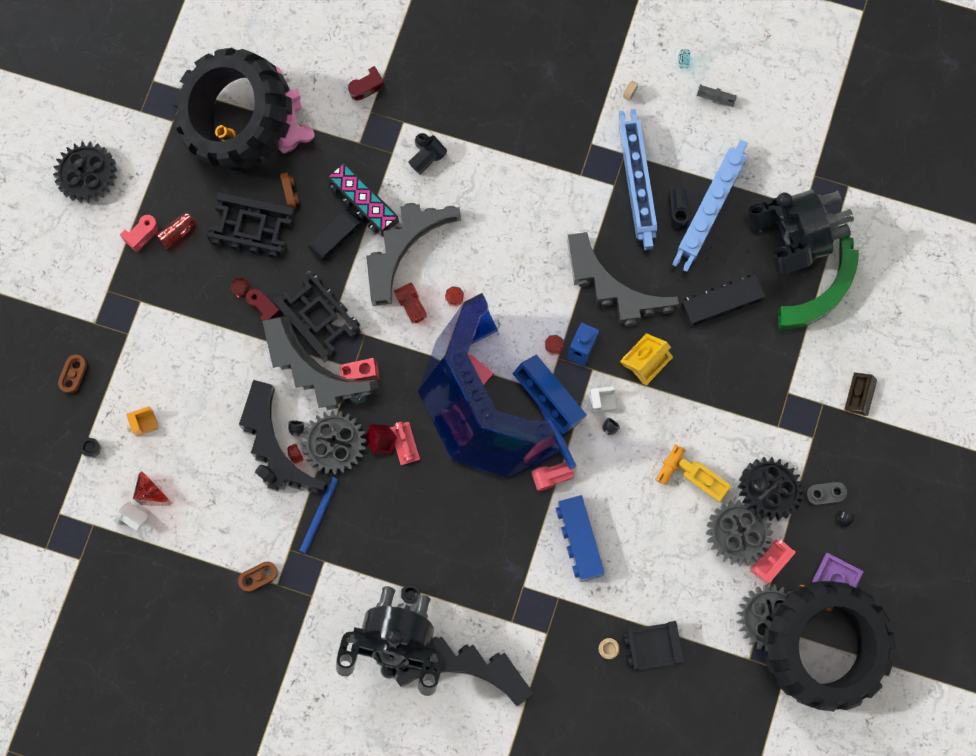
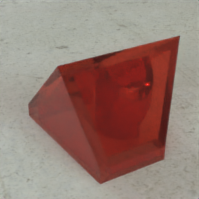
M141 471L138 475L133 499L140 505L170 506L172 502Z

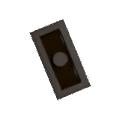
M854 372L844 408L845 411L868 416L877 383L874 375Z

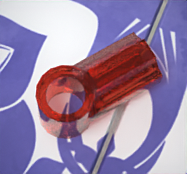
M412 282L394 290L398 302L404 307L412 324L419 323L427 317Z

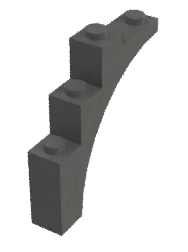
M407 203L404 206H400L403 229L392 227L387 231H383L386 253L373 252L366 256L372 306L392 304L394 276L400 261L408 249L429 231L448 223L461 221L460 207L446 206L444 209L428 208L425 211H421L420 204Z
M587 232L568 235L567 243L574 285L585 287L593 283L597 305L602 304L603 307L613 305V303L617 304L620 325L625 324L626 327L636 325L640 322V314L652 316L655 312L669 314L677 310L679 305L678 297L645 295L631 290L614 279L597 260L590 245Z
M289 315L263 321L273 368L280 367L281 370L291 368L296 388L303 387L304 390L314 388L318 408L336 409L338 404L345 402L344 399L355 397L354 393H360L361 396L372 394L373 389L379 388L377 380L362 381L348 379L336 375L318 364L300 344L293 330Z

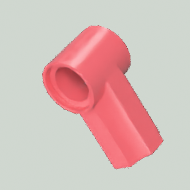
M566 462L551 467L544 466L531 472L537 491L547 490L554 487L555 484L574 478L573 470L569 469Z

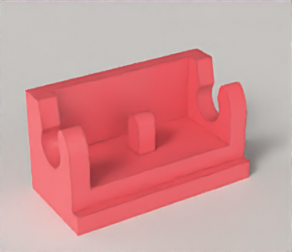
M776 539L769 550L765 552V555L756 562L750 571L768 585L796 552L780 539Z

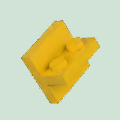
M646 333L620 360V363L632 370L643 384L648 385L673 356L668 351L671 347L666 341Z

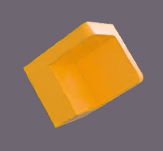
M150 406L126 414L131 431L135 436L158 429L154 411Z

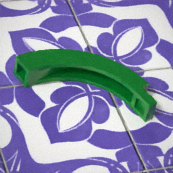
M850 236L839 238L838 271L834 282L823 294L801 305L780 307L778 311L779 331L798 329L817 322L840 303L850 288L857 270L859 250H851L854 246L853 238H850Z

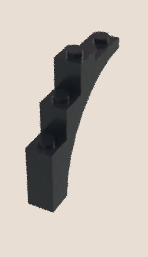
M253 380L239 426L246 434L255 435L257 433L251 454L258 462L266 463L269 461L267 467L275 473L276 477L271 483H267L264 480L263 483L267 485V489L276 492L279 489L285 490L286 484L289 483L288 486L295 489L304 487L308 488V492L313 494L325 493L327 489L326 482L313 478L298 469L285 456L278 444L272 424V401L275 388L271 384Z
M437 636L432 638L431 645L437 646L436 651L443 657L441 673H464L479 677L505 693L516 707L534 695L505 652L502 655L499 652L489 659L491 663L487 665L474 645L470 647L468 644L458 650L459 655L455 656L442 636L440 638H437ZM431 662L429 670H434V662ZM406 667L397 674L399 676L396 679L397 683L402 688L412 681L419 679L422 669L412 667L409 670Z

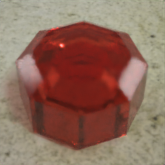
M235 278L231 283V292L238 298L246 297V294L250 291V283L244 278Z
M452 286L446 290L445 300L449 306L457 307L463 303L464 293L460 287Z
M550 335L545 340V351L551 355L560 354L564 349L563 339L558 335Z
M298 445L288 446L287 452L290 460L294 464L303 462L304 459Z

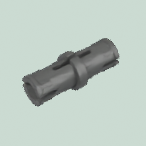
M700 84L696 95L713 100V103L720 102L734 107V102L737 98V95L723 92L720 88L713 89Z

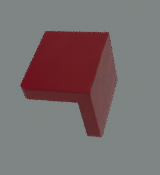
M370 424L365 439L367 440L366 444L374 454L392 455L398 437L388 425Z

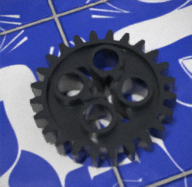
M81 141L80 147L74 143V149L72 150L66 147L68 153L61 152L63 158L56 159L59 165L54 166V169L58 172L53 173V176L57 178L54 182L59 186L60 192H63L66 198L70 196L72 201L77 198L79 203H82L83 199L90 203V198L92 197L97 201L98 195L104 198V191L110 193L108 186L115 185L111 179H117L114 172L118 171L116 166H113L116 162L114 159H111L113 157L111 153H107L105 147L101 149L98 143L93 146L91 141L87 146ZM82 159L79 164L74 165L76 160ZM96 162H101L98 167H93ZM78 177L76 182L70 183L72 178ZM92 180H97L94 185H89Z
M765 457L761 461L755 459L753 464H748L742 472L743 475L739 478L741 482L738 488L742 489L739 496H745L742 503H749L750 505L747 510L755 509L754 515L761 513V519L768 515L769 521H772L774 516L777 521H780L782 516L787 519L790 514L793 515L804 499L801 496L804 493V489L800 488L803 482L797 481L800 474L794 475L795 468L789 470L787 468L788 462L781 465V459L777 462H774L773 457L768 462ZM779 479H783V481L780 482L776 486V488H773L763 499H759V497L763 495L767 489H770ZM754 485L759 486L761 490L755 488ZM768 499H769V500H772V501L775 503V505H774V504H771V503L768 501Z

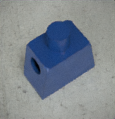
M581 323L569 347L567 360L585 367L598 340L600 331Z

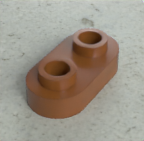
M288 172L281 173L280 176L288 207L297 209L296 205L300 204L297 192L293 193L292 187L295 186L293 175H289Z
M77 354L71 355L65 362L58 380V386L64 393L72 394L76 392L81 384L87 368V362L82 356ZM76 363H80L78 369H74ZM72 381L73 385L71 387H67V383Z
M263 562L243 572L239 576L238 584L242 590L253 592L273 582L278 576V569L272 562ZM267 569L271 570L270 576H265L264 574ZM247 579H253L252 585L248 586L246 584Z

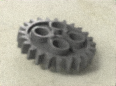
M333 410L331 411V416L323 412L324 418L322 419L316 415L317 422L315 423L310 420L309 422L312 427H305L308 434L302 435V438L307 440L301 443L302 447L307 448L302 451L303 454H309L306 461H313L311 464L312 468L318 465L319 473L325 469L326 475H329L331 470L335 476H337L338 470H341L343 474H345V468L352 471L351 464L358 466L359 464L356 459L364 458L360 451H366L362 444H366L367 440L361 438L366 435L365 431L359 432L362 425L358 424L355 426L357 419L354 418L350 421V414L348 413L343 417L342 411L338 413V416L335 415ZM330 427L332 429L331 433L327 436L322 435V430ZM345 431L351 432V437L347 440L341 438L342 433ZM320 438V439H323V440L328 441V442H324V441L318 442L317 439ZM334 439H336L339 444H335L332 447L329 442H334ZM340 444H345V445H349V444H350V445H352V446H351V448H348V447H345V446L340 445ZM319 447H327V452L324 455L317 454ZM344 450L347 452L345 458H337L339 451Z
M730 500L728 507L723 503L720 506L721 510L716 508L714 511L716 515L711 514L709 518L713 522L707 523V527L711 529L706 532L707 535L712 536L707 542L714 543L711 550H718L716 556L724 555L723 562L729 558L731 565L736 560L739 566L743 564L744 560L747 565H750L751 558L754 562H757L759 560L758 556L763 557L765 555L764 551L769 550L770 547L767 544L773 541V539L768 537L773 534V531L768 530L772 523L765 522L768 515L761 519V513L754 515L755 509L747 510L749 503L741 505L740 500H737L736 505ZM747 517L751 524H744L741 518ZM722 522H728L731 525V529H725ZM737 529L739 532H743L742 536L740 535V533H736ZM748 536H753L754 538H756L757 543H750L748 541ZM734 541L738 548H731L728 542Z
M767 584L763 586V591L759 586L755 587L756 594L752 590L749 591L750 598L744 596L742 599L746 603L738 605L743 611L736 613L742 617L741 620L736 622L743 624V627L739 629V632H746L743 639L750 637L749 645L757 643L756 649L758 650L764 646L765 652H768V647L766 644H763L764 635L758 633L757 627L759 624H763L766 629L770 628L772 621L767 620L766 616L771 615L776 601L783 603L787 599V594L791 592L788 591L784 594V587H780L777 591L775 584L771 586L770 590ZM766 600L770 601L769 608L766 604ZM757 603L763 607L761 615L757 614L754 610V606Z

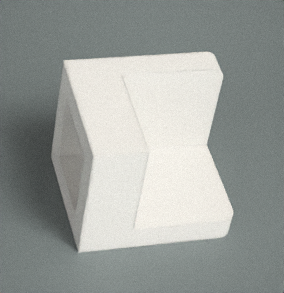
M614 386L590 389L592 413L616 409Z

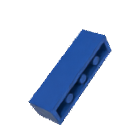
M537 354L523 361L512 373L562 434L576 427L587 416Z
M582 495L558 501V507L555 509L558 519H562L564 524L561 527L563 538H568L570 546L566 548L569 558L574 559L575 566H572L575 578L579 577L580 582L604 576V569Z

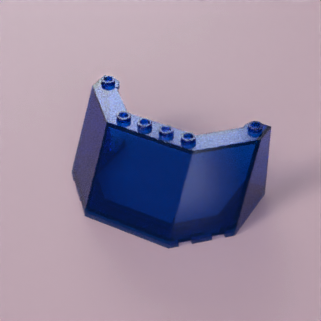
M483 293L461 305L437 338L418 393L453 462L462 463L475 469L508 478L560 452L556 434L549 422L545 420L534 422L496 410L468 356L470 346L498 332V328L490 315L488 303Z

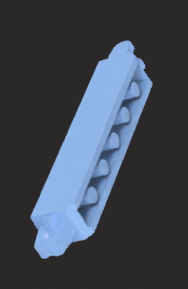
M631 109L630 117L632 121L626 122L625 113L622 110L619 111V132L636 238L643 240L644 250L653 249L652 239L656 238L657 222L640 120H637L636 109Z
M740 140L736 149L733 147L729 148L678 248L672 265L677 266L681 257L684 256L688 258V261L685 263L683 270L688 272L692 262H695L745 164L747 154L743 152L748 144L747 142Z

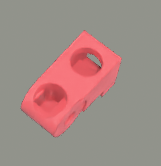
M144 215L140 218L139 224L130 232L125 229L120 236L137 253L157 233L158 224L153 216Z
M374 358L340 366L342 377L362 381L380 380L378 362Z

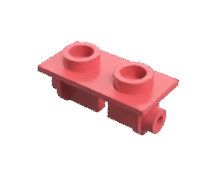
M409 422L395 423V426L390 427V429L398 437L395 447L400 464L404 465L420 460Z

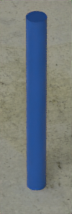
M540 408L569 469H574L577 465L559 429Z
M331 477L299 550L300 552L307 554L339 479Z

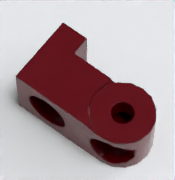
M375 66L368 69L369 75L360 80H352L349 83L348 90L353 100L360 101L385 88L384 81Z
M251 289L246 294V301L249 306L262 314L260 317L262 323L265 320L278 318L282 315L280 310L260 290Z

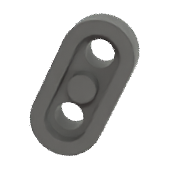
M840 482L812 485L806 491L805 496L807 502L813 506L842 502L846 498L847 489ZM834 489H839L840 495H835ZM815 491L820 493V498L814 496Z

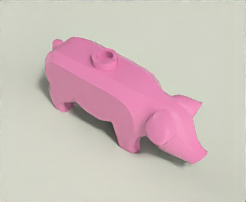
M276 66L277 72L282 74L281 69ZM298 88L285 93L286 96L292 99V115H287L286 123L290 124V128L286 138L280 137L276 143L282 153L290 152L300 142L307 143L315 137L313 129H310L308 124L299 126L296 123L295 111L302 108Z

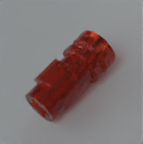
M186 211L172 221L169 226H164L162 231L159 230L155 237L168 249L172 246V242L176 243L177 238L183 237L188 233L196 222Z

